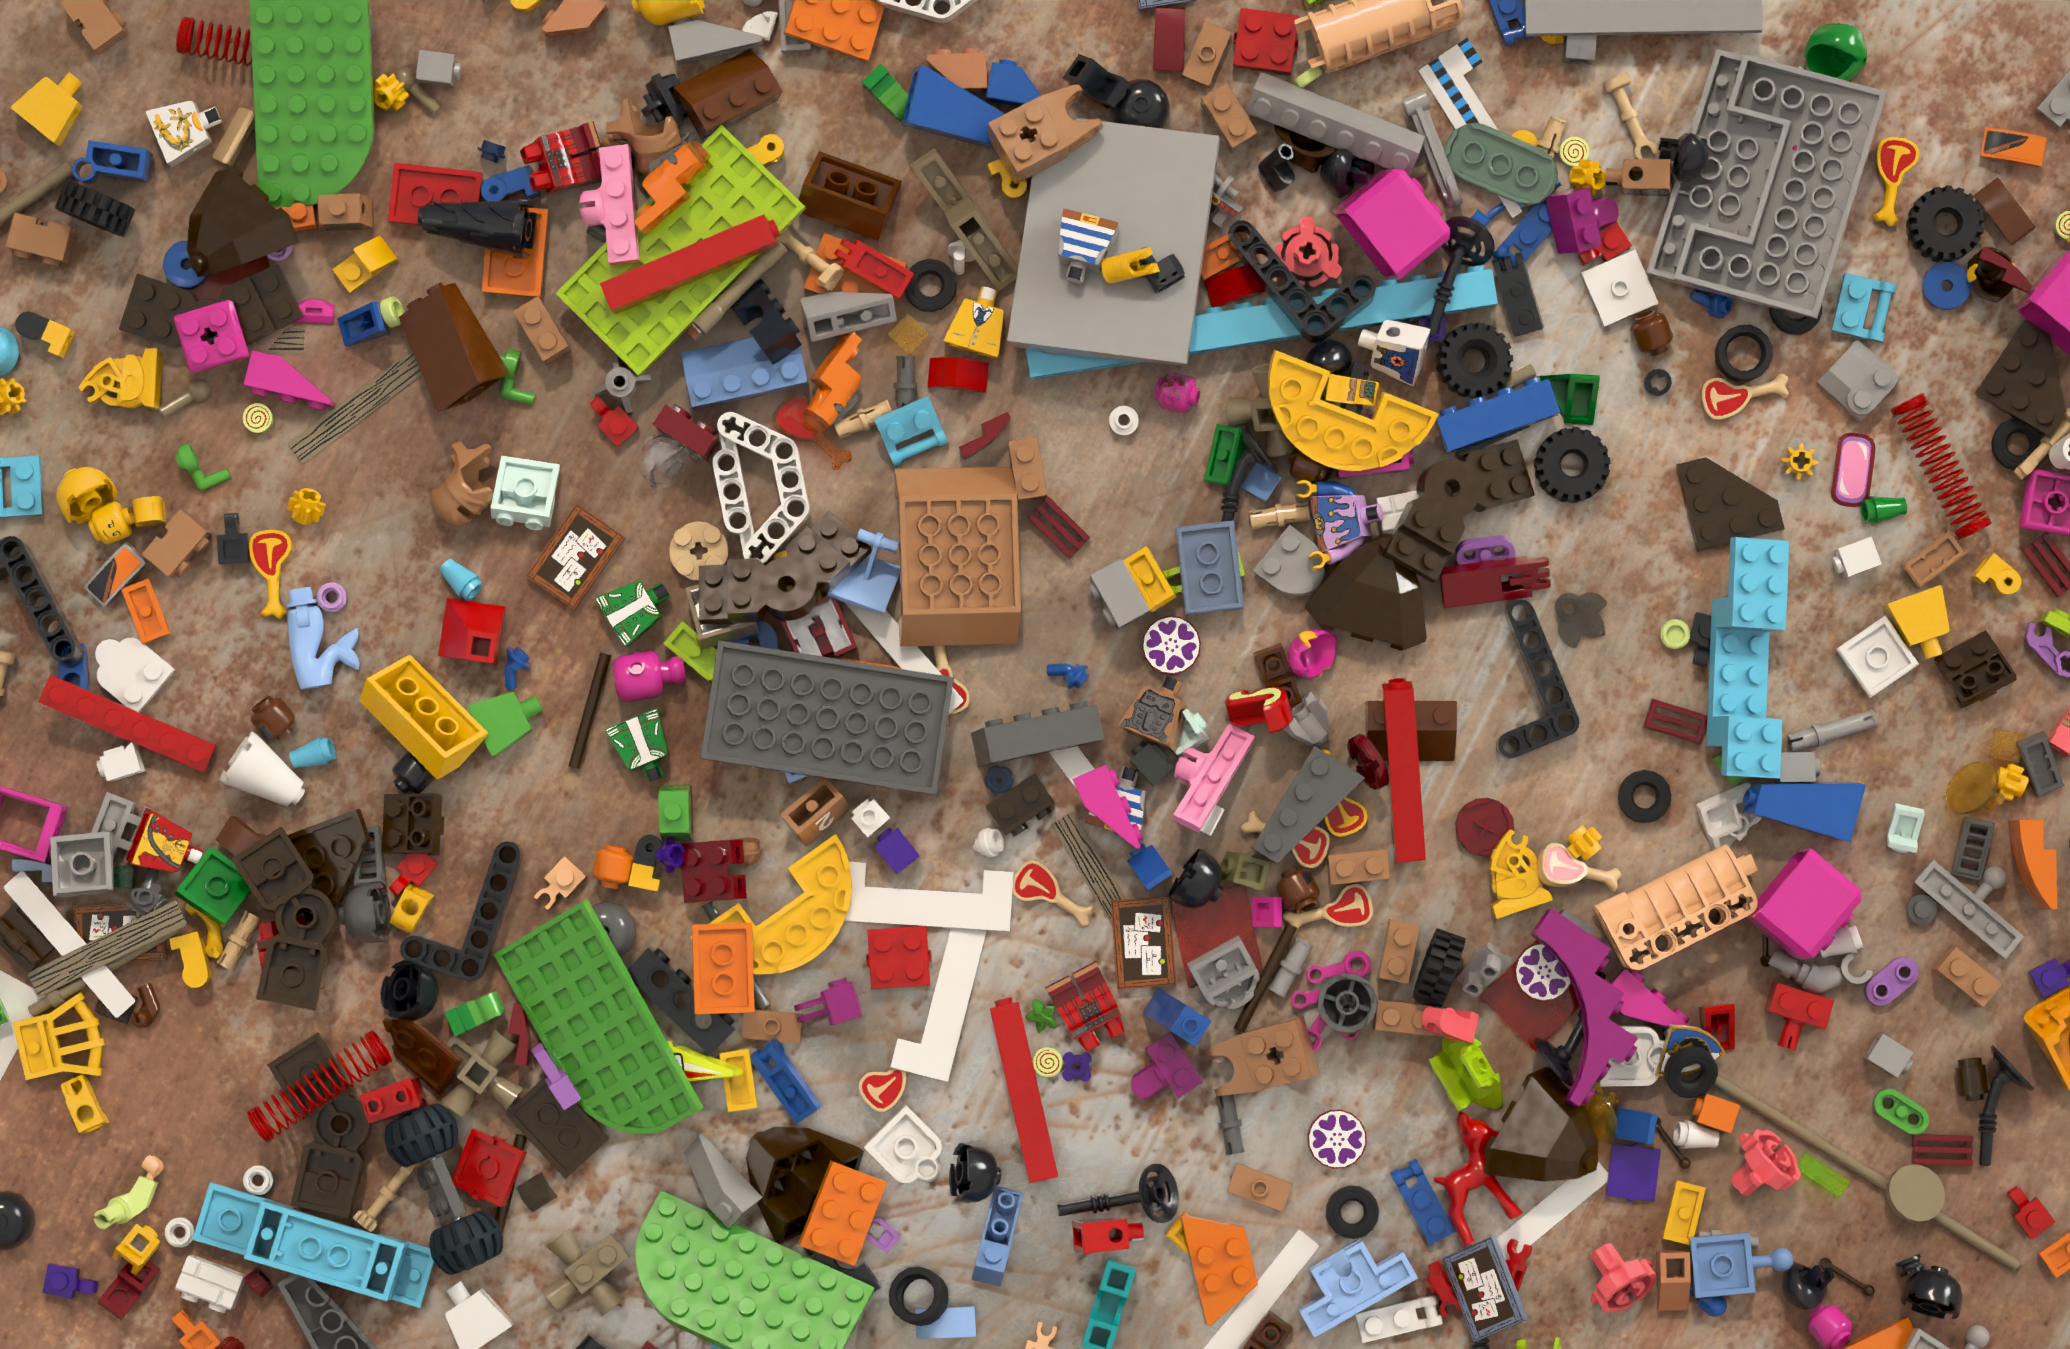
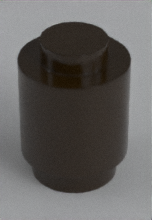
M1982 1058L1958 1060L1956 1075L1959 1096H1965L1966 1101L1983 1100V1094L1989 1092L1986 1065L1982 1064Z

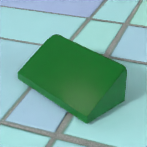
M1216 424L1204 477L1205 482L1228 487L1238 460L1243 455L1242 451L1246 449L1241 428Z

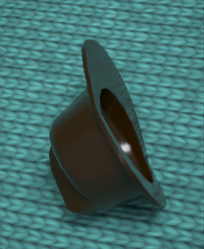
M1274 124L1276 133L1294 151V156L1289 161L1310 173H1316L1325 157L1333 154L1335 148Z

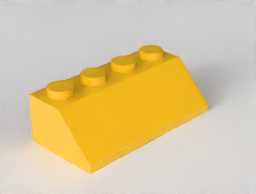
M410 654L372 675L365 681L359 699L360 703L437 780L459 768L488 735V732Z

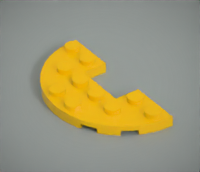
M1273 351L1268 371V395L1274 417L1286 438L1299 451L1325 466L1346 471H1362L1389 465L1403 458L1402 456L1416 445L1418 446L1429 433L1439 413L1385 392L1381 394L1372 419L1320 400L1330 371L1279 351Z
M836 834L787 867L803 890V893L760 924L754 925L739 902L708 923H752L753 974L781 973L802 966L824 951L840 931L849 910L852 885L848 857Z

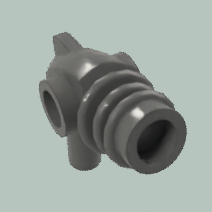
M148 868L141 887L129 890L128 900L125 903L127 909L137 911L144 916L169 904V900L160 894L162 892L161 886L155 883L159 869Z

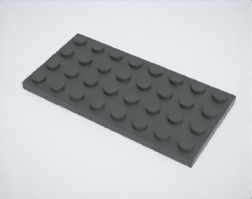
M718 640L700 759L936 795L954 677Z

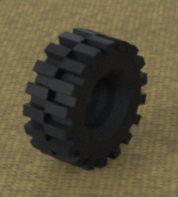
M66 180L55 205V209L122 237L125 236L135 212L133 207L68 180Z
M1949 185L1940 188V186L1935 187L1918 198L1909 210L1908 215L1910 216L1906 221V227H1909L1907 236L1909 240H1913V248L1915 250L1919 249L1922 252L1921 256L1924 258L1931 257L1933 258L1932 261L1935 262L1958 260L1973 250L1981 240L1979 239L1980 235L1984 232L1982 222L1985 221L1984 214L1981 215L1979 211L1982 207L1980 203L1976 204L1973 201L1975 197L1971 193L1968 195L1964 193L1965 189L1960 187L1953 189ZM1947 212L1956 218L1957 228L1954 233L1943 235L1936 230L1935 219L1938 214Z
M1485 323L1462 325L1449 332L1446 338L1439 344L1440 350L1436 353L1435 359L1438 360L1436 370L1442 376L1440 378L1442 383H1446L1449 386L1447 389L1451 392H1457L1462 397L1478 398L1497 391L1508 380L1506 377L1508 374H1511L1513 368L1510 367L1513 361V355H1510L1509 351L1511 345L1505 342V335L1502 332L1498 333L1495 331L1496 328L1491 325L1486 326L1484 325ZM1470 349H1477L1484 355L1485 364L1478 372H1470L1463 365V356Z
M1580 427L1563 428L1551 434L1538 448L1537 456L1534 460L1535 476L1539 480V486L1542 490L1545 489L1548 492L1547 495L1552 498L1555 497L1561 502L1577 503L1590 498L1604 486L1610 473L1609 465L1611 461L1607 455L1608 449L1606 445L1603 446L1600 442L1602 439L1591 434L1592 431L1587 429L1581 430ZM1575 453L1583 459L1584 468L1579 475L1569 476L1563 472L1561 461L1565 455Z
M1439 928L1436 929L1418 973L1412 994L1413 999L1433 1006H1443L1458 969L1466 938Z

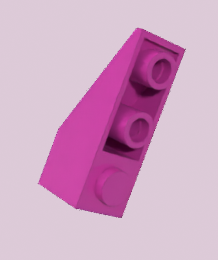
M251 351L244 385L251 388V394L268 397V393L280 395L279 400L296 404L297 399L308 401V407L325 411L326 406L334 407L335 403L286 360L279 356Z
M1106 765L1073 778L1072 780L1084 807L1135 849L1140 848L1139 841L1144 839L1137 823L1131 825L1127 814L1132 811L1126 797L1120 798L1115 787L1120 785L1114 769L1108 770Z
M1622 968L1609 982L1624 993L1621 998L1624 1004L1618 1012L1620 1015L1667 1027L1670 1024L1687 1025L1690 1020L1679 1009L1676 1008L1672 1011L1664 1004L1667 998L1654 988L1650 991L1642 984L1645 979L1634 969L1628 971Z

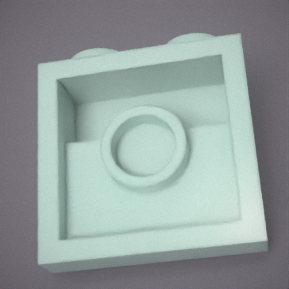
M501 456L491 503V518L496 519L498 524L504 526H511L514 522L525 523V526L531 530H542L543 526L550 527L560 464Z

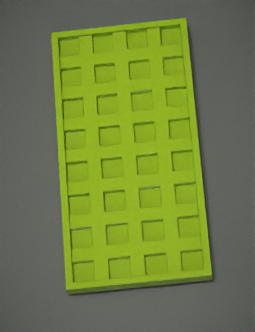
M722 125L693 153L704 167L698 171L688 185L686 183L681 185L690 195V198L648 234L645 235L637 227L640 262L610 265L608 263L606 241L555 293L640 377L760 254L617 314L610 310L600 283L763 214L769 221L774 219L781 234L806 209ZM650 197L636 211V215L644 206L650 204L651 206L656 203L655 200L652 197Z

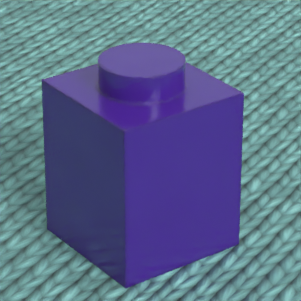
M889 827L876 837L879 843L874 847L896 874H899L920 857L898 828L892 831Z

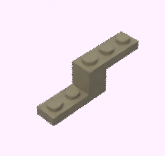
M933 148L911 163L913 171L944 211L952 229L997 290L1000 291L1016 280L1017 264L992 232L981 210L937 150Z

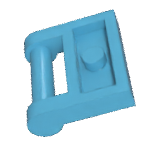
M1845 273L1830 331L1883 343L1885 338L1883 329L1891 295L1895 294L1897 285ZM1874 290L1880 292L1872 328L1868 330L1864 329L1863 325L1871 292Z
M928 396L874 419L894 467L903 464V460L940 445V447L949 444ZM933 429L935 433L899 450L895 447V444L927 430Z
M41 456L0 458V518L44 515ZM10 467L12 507L4 508L2 468Z

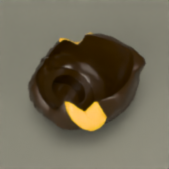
M1992 246L1985 247L2001 255L2015 266L2012 258L2007 253ZM1980 249L1969 260L1966 277L1978 296L1998 303L2009 294L2013 287L2001 283L2005 271L1978 260L1982 251Z

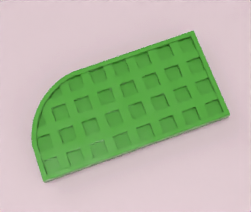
M250 0L258 187L269 196L268 202L273 207H291L295 203H302L305 206L317 204V196L337 194L353 181L364 166L374 141L369 0Z
M588 899L493 954L558 1070H564L582 1097L577 1104L595 1120L625 1133L651 1134L663 1131L704 1108Z
M660 1191L637 1236L635 1254L637 1275L641 1288L651 1306L663 1319L673 1326L723 1349H845L874 1294V1287L736 1224L728 1229L716 1215L664 1191Z

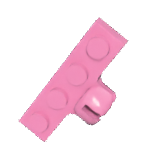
M628 144L599 148L602 184L597 190L584 191L580 195L579 204H584V208L580 209L581 218L587 226H605L608 263L610 265L640 262L637 225L633 222L636 220L631 147Z
M1228 724L1210 753H1202L1194 748H1187L1182 753L1185 756L1184 758H1179L1174 776L1190 788L1173 814L1174 821L1198 833L1201 831L1255 741L1254 735Z

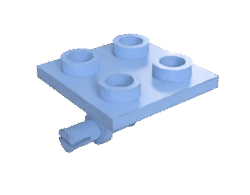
M860 528L856 540L873 545L871 555H868L831 592H828V596L884 615L900 576V566L877 558L879 548L896 554L899 542L883 537V533L877 532V534Z

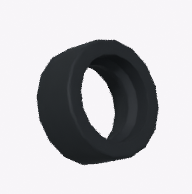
M1738 325L1729 329L1718 340L1715 348V361L1719 370L1727 378L1736 382H1749L1760 377L1769 368L1773 358V346L1769 337L1761 329L1752 325ZM1739 336H1747L1754 339L1761 349L1759 363L1748 371L1735 369L1727 359L1729 343Z
M922 1267L907 1268L899 1273L891 1283L889 1290V1304L894 1314L901 1320L916 1326L930 1325L938 1320L945 1312L949 1300L948 1288L944 1280L931 1270ZM915 1280H927L934 1288L932 1304L922 1313H911L904 1306L903 1296L905 1290Z

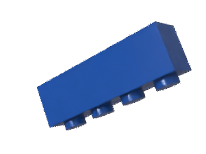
M1536 377L1523 382L1524 388L1513 391L1512 387H1507L1495 392V398L1485 401L1484 396L1468 401V407L1457 411L1456 406L1440 411V417L1436 418L1435 425L1445 453L1449 454L1558 416L1560 410L1549 379L1541 381L1540 377Z

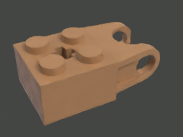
M1070 85L1039 96L988 123L987 137L1015 184L1067 158V155L1089 141L1103 128V124L1098 118L1075 121L1066 113V109L1082 95L1083 90L1080 85Z
M1304 1016L1249 1030L1203 1050L1205 1056H1224L1228 1058L1234 1067V1075L1231 1081L1214 1089L1216 1096L1257 1092L1320 1074ZM1275 1051H1282L1284 1057L1277 1058Z

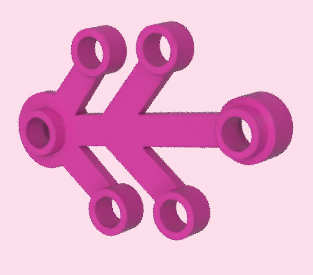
M1351 951L1344 956L1342 963L1325 967H1310L1307 970L1306 977L1309 982L1314 984L1322 982L1326 977L1342 973L1356 974L1366 979L1365 977L1371 970V961L1364 952ZM1353 960H1359L1362 963L1359 971L1351 969V962ZM1313 969H1318L1321 972L1319 980L1314 981L1310 978V972ZM1321 989L1306 993L1296 991L1291 996V1004L1297 1009H1302L1308 1004L1318 1002V994ZM1298 994H1302L1305 997V1003L1301 1006L1296 1005L1294 1002V998ZM1320 1013L1310 1029H1307L1309 1035H1312L1315 1039L1312 1045L1314 1052L1321 1046L1320 1034L1327 1025L1320 1017ZM1359 1030L1355 1032L1353 1037H1347L1344 1032H1341V1035L1346 1040H1354L1358 1037Z

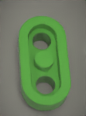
M1885 1088L1875 1094L1872 1102L1874 1111L1904 1132L1914 1135L1920 1134L1928 1127L1929 1115L1927 1111L1898 1091ZM1885 1098L1892 1100V1106L1889 1109H1885L1882 1105ZM1914 1113L1917 1116V1122L1914 1125H1910L1908 1123V1116Z

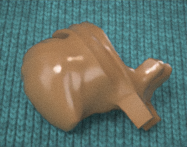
M625 98L621 102V115L619 119L606 123V133L612 134L613 141H627L634 153L635 172L646 177L650 174L649 164L679 146L683 139L680 137V129L673 117H665V123L645 125L640 121L641 111L637 107L632 106L629 98Z
M461 441L451 445L454 454L450 455L454 468L446 480L438 487L431 489L430 492L433 508L442 521L452 526H465L475 518V514L481 515L482 511L492 502V490L489 487L484 488L479 481V470L488 468L490 464V459L487 455L491 452L492 448L489 444H483L475 449H467Z

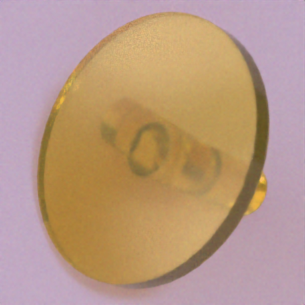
M1983 761L1973 762L1961 768L1950 780L1945 797L1949 808L1957 814L1966 815L1974 813L1983 807L1991 811L1996 805H2002L2004 795L1995 793L1999 781L1996 769L1991 764Z
M1596 1081L1592 1086V1089L1595 1090L1593 1096L1586 1105L1582 1104V1106L1588 1113L1597 1140L1606 1141L1615 1134L1617 1129V1119L1612 1106L1619 1099L1612 1092L1605 1096L1599 1081Z

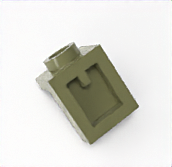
M1227 851L1220 865L1223 874L1222 880L1263 891L1270 862Z

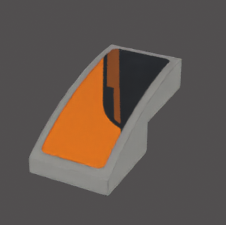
M125 542L101 566L83 588L103 607H107L122 591L121 589L136 578L148 561L129 542Z

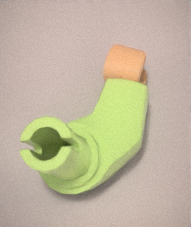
M151 1155L145 1158L141 1167L148 1172L146 1177L139 1176L129 1193L112 1198L106 1208L96 1211L94 1216L97 1218H94V1222L97 1227L105 1229L115 1222L118 1224L127 1223L149 1207L158 1185L154 1178L164 1169V1164L161 1160Z

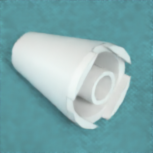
M252 731L249 737H245L229 760L230 768L227 772L223 770L219 781L226 785L286 807L290 803L296 805L305 792L301 788L304 782Z

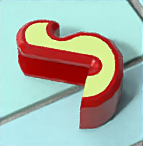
M1278 687L1263 688L1253 693L1242 690L1230 694L1225 700L1230 722L1236 727L1267 723L1269 733L1271 734L1284 729L1293 718L1287 692Z

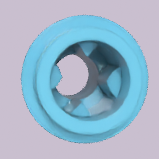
M452 559L445 561L439 569V572L457 596L464 598L466 601L473 599L483 587L480 576L454 562Z
M320 736L291 751V763L295 769L299 767L329 765L331 761L336 760L335 746L331 738Z

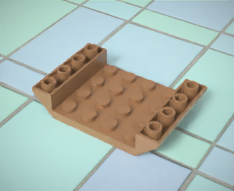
M1012 467L894 469L895 499H898L901 585L899 646L1018 644L1021 616L1018 506Z

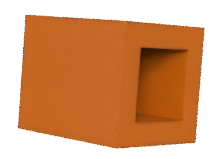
M1704 1093L1701 1098H1696L1691 1114L1695 1115V1122L1732 1133L1741 1105Z

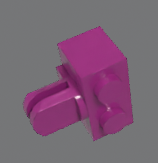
M1590 188L1567 189L1546 197L1558 254L1580 253L1601 246L1599 228L1611 225L1618 219L1619 209L1616 202L1611 198L1592 200Z
M845 977L829 982V989L820 991V998L794 1005L795 1011L821 1003L824 1005L822 1010L797 1017L798 1023L827 1015L831 1026L863 1016V1009L854 981L847 983Z
M1168 1032L1145 1048L1153 1062L1133 1075L1131 1088L1137 1097L1149 1099L1170 1086L1179 1099L1202 1084L1203 1081L1171 1032Z

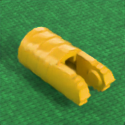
M1150 247L1104 258L1101 265L1103 277L1109 284L1159 272V267L1157 263L1140 266L1139 260L1146 259L1152 254Z

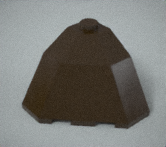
M236 166L215 172L189 216L187 252L190 257V265L196 272L197 277L215 274L299 243L289 214L281 207L275 209L268 202L269 196L256 184L249 185L243 180V173Z
M1389 534L1367 542L1343 560L1308 600L1305 609L1323 629L1333 631L1335 627L1351 632V637L1372 643L1374 639L1391 643L1390 648L1403 651L1424 643L1427 639L1422 592L1416 573L1383 555L1384 549L1392 535Z
M1546 1066L1528 1074L1522 1083L1524 1087L1522 1095L1517 1102L1512 1100L1501 1119L1504 1123L1497 1137L1491 1136L1486 1144L1484 1173L1494 1176L1546 1182L1578 1179L1596 1171L1598 1164V1140L1586 1109L1582 1104L1579 1107H1573L1564 1101L1569 1089L1550 1067Z
M772 1127L764 1132H757L752 1136L746 1156L749 1181L753 1188L762 1196V1199L757 1204L774 1241L781 1244L803 1232L830 1160L858 1170L864 1153L860 1147L810 1128Z

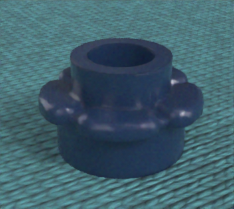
M483 140L481 148H477L479 151H482L481 158L498 163L499 158L505 159L506 157L503 156L506 147L487 140Z
M998 765L992 766L988 770V775L984 778L986 787L990 788L994 794H1003L1004 791L1010 790L1014 780L1011 777L1012 772L1009 768L1005 766L999 767ZM997 777L1002 778V781L1000 783L996 781Z

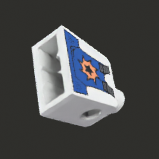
M1386 320L1383 322L1379 333L1363 329L1358 346L1373 351L1370 364L1372 368L1414 387L1423 367L1431 329Z

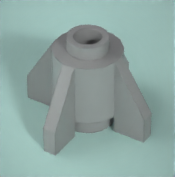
M616 355L612 357L613 369L608 372L605 383L594 388L593 392L595 396L609 392L613 397L621 399L628 415L633 413L629 398L637 390V384L650 382L652 378L650 374H644L641 377L633 375L630 370L621 367L619 357ZM623 377L625 385L622 387L615 386L618 383V378Z
M1308 692L1302 699V703L1292 709L1293 718L1283 730L1288 732L1291 737L1303 742L1306 746L1313 745L1316 747L1324 743L1328 738L1327 734L1330 731L1328 710L1321 699L1317 700L1312 692Z

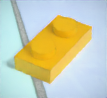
M1147 546L1123 560L1151 612L1156 611L1177 597Z
M743 1049L719 1053L720 1060L743 1070V1075L723 1077L728 1112L758 1108L750 1050Z
M1678 1180L1675 1181L1662 1234L1663 1239L1689 1245V1237H1694L1706 1190L1705 1187Z

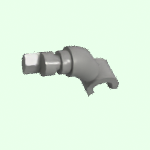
M1775 948L1768 963L1780 970L1779 975L1787 979L1790 977L1794 978L1793 982L1800 985L1801 990L1818 995L1841 986V982L1850 987H1858L1867 982L1873 974V970L1866 969L1861 977L1852 976L1848 971V963L1854 959L1852 953L1846 955L1840 961L1838 967L1834 964L1819 967L1812 964L1810 967L1804 963L1802 965L1797 964V959Z

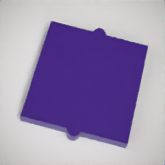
M1636 1143L1633 1146L1611 1144L1606 1196L1627 1198L1628 1201H1633V1199L1655 1201L1661 1150L1639 1147V1144Z

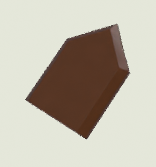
M384 1019L383 1024L386 1032L391 1033L394 1042L392 1049L395 1057L435 1092L441 1095L448 1087L463 1059L416 1020Z

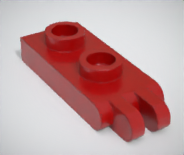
M842 239L840 244L849 249V252L846 254L836 249L834 254L843 259L841 265L900 300L915 274L857 239L854 244L846 239Z

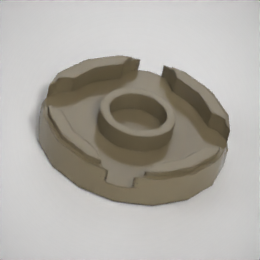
M1918 1164L1906 1165L1892 1174L1886 1186L1885 1193L1889 1207L1896 1216L1908 1220L1907 1222L1926 1223L1935 1218L1944 1206V1186L1939 1177L1927 1167Z

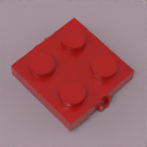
M1241 8L1238 31L1234 32L1233 44H1236L1233 67L1291 75L1294 52H1297L1299 41L1296 40L1297 32L1294 20L1299 19V16Z
M927 926L867 930L869 954H866V964L870 967L871 990L930 986L929 962H932L931 950H928Z
M472 1129L451 1179L454 1186L469 1192L470 1197L477 1200L484 1199L499 1207H505L527 1152L506 1143V1139L499 1138L497 1135L493 1137L478 1129Z

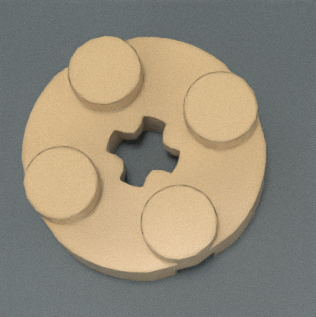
M696 521L684 525L675 532L670 542L669 555L673 566L681 575L690 580L699 581V566L725 565L729 557V547L726 538L717 527L707 522ZM696 543H701L702 547L708 550L707 553L702 555L700 560L697 559L696 555L691 554V549L695 548Z

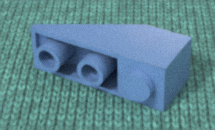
M995 1186L971 1280L1001 1286L1023 1193Z

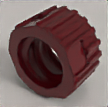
M255 1268L245 1277L248 1285L260 1297L265 1296L274 1288L269 1278L258 1268Z

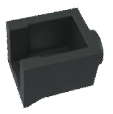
M1143 740L1131 751L1134 757L1130 759V762L1152 787L1175 768V765L1166 763L1169 759L1156 744L1151 746Z

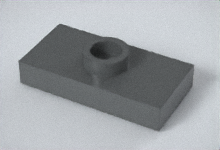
M2043 731L2016 742L2035 796L2039 797L2065 786L2048 738Z

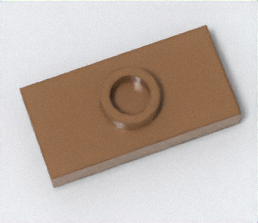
M1204 21L1182 77L1209 88L1232 32Z
M1948 530L1900 566L1916 588L1920 589L1967 553L1950 530Z
M755 1009V1012L743 1013L741 1038L766 1041L777 1039L779 1042L800 1044L803 1022L798 1023L797 1017L803 1014Z
M1236 1163L1227 1192L1283 1212L1293 1184Z

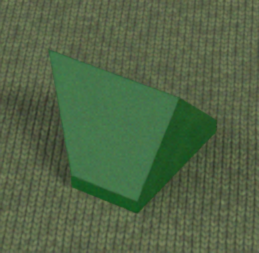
M1558 374L1537 376L1540 377L1541 381L1549 379L1564 423L1593 425L1600 375Z

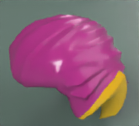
M1318 629L1301 632L1289 646L1288 663L1291 671L1297 676L1309 680L1322 677V670L1330 669L1334 662L1337 636Z

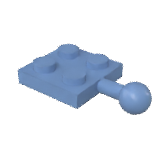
M1749 1232L1689 1237L1695 1298L1755 1293L1753 1268L1772 1267L1776 1271L1784 1272L1793 1265V1255L1785 1248H1777L1770 1255L1752 1256Z

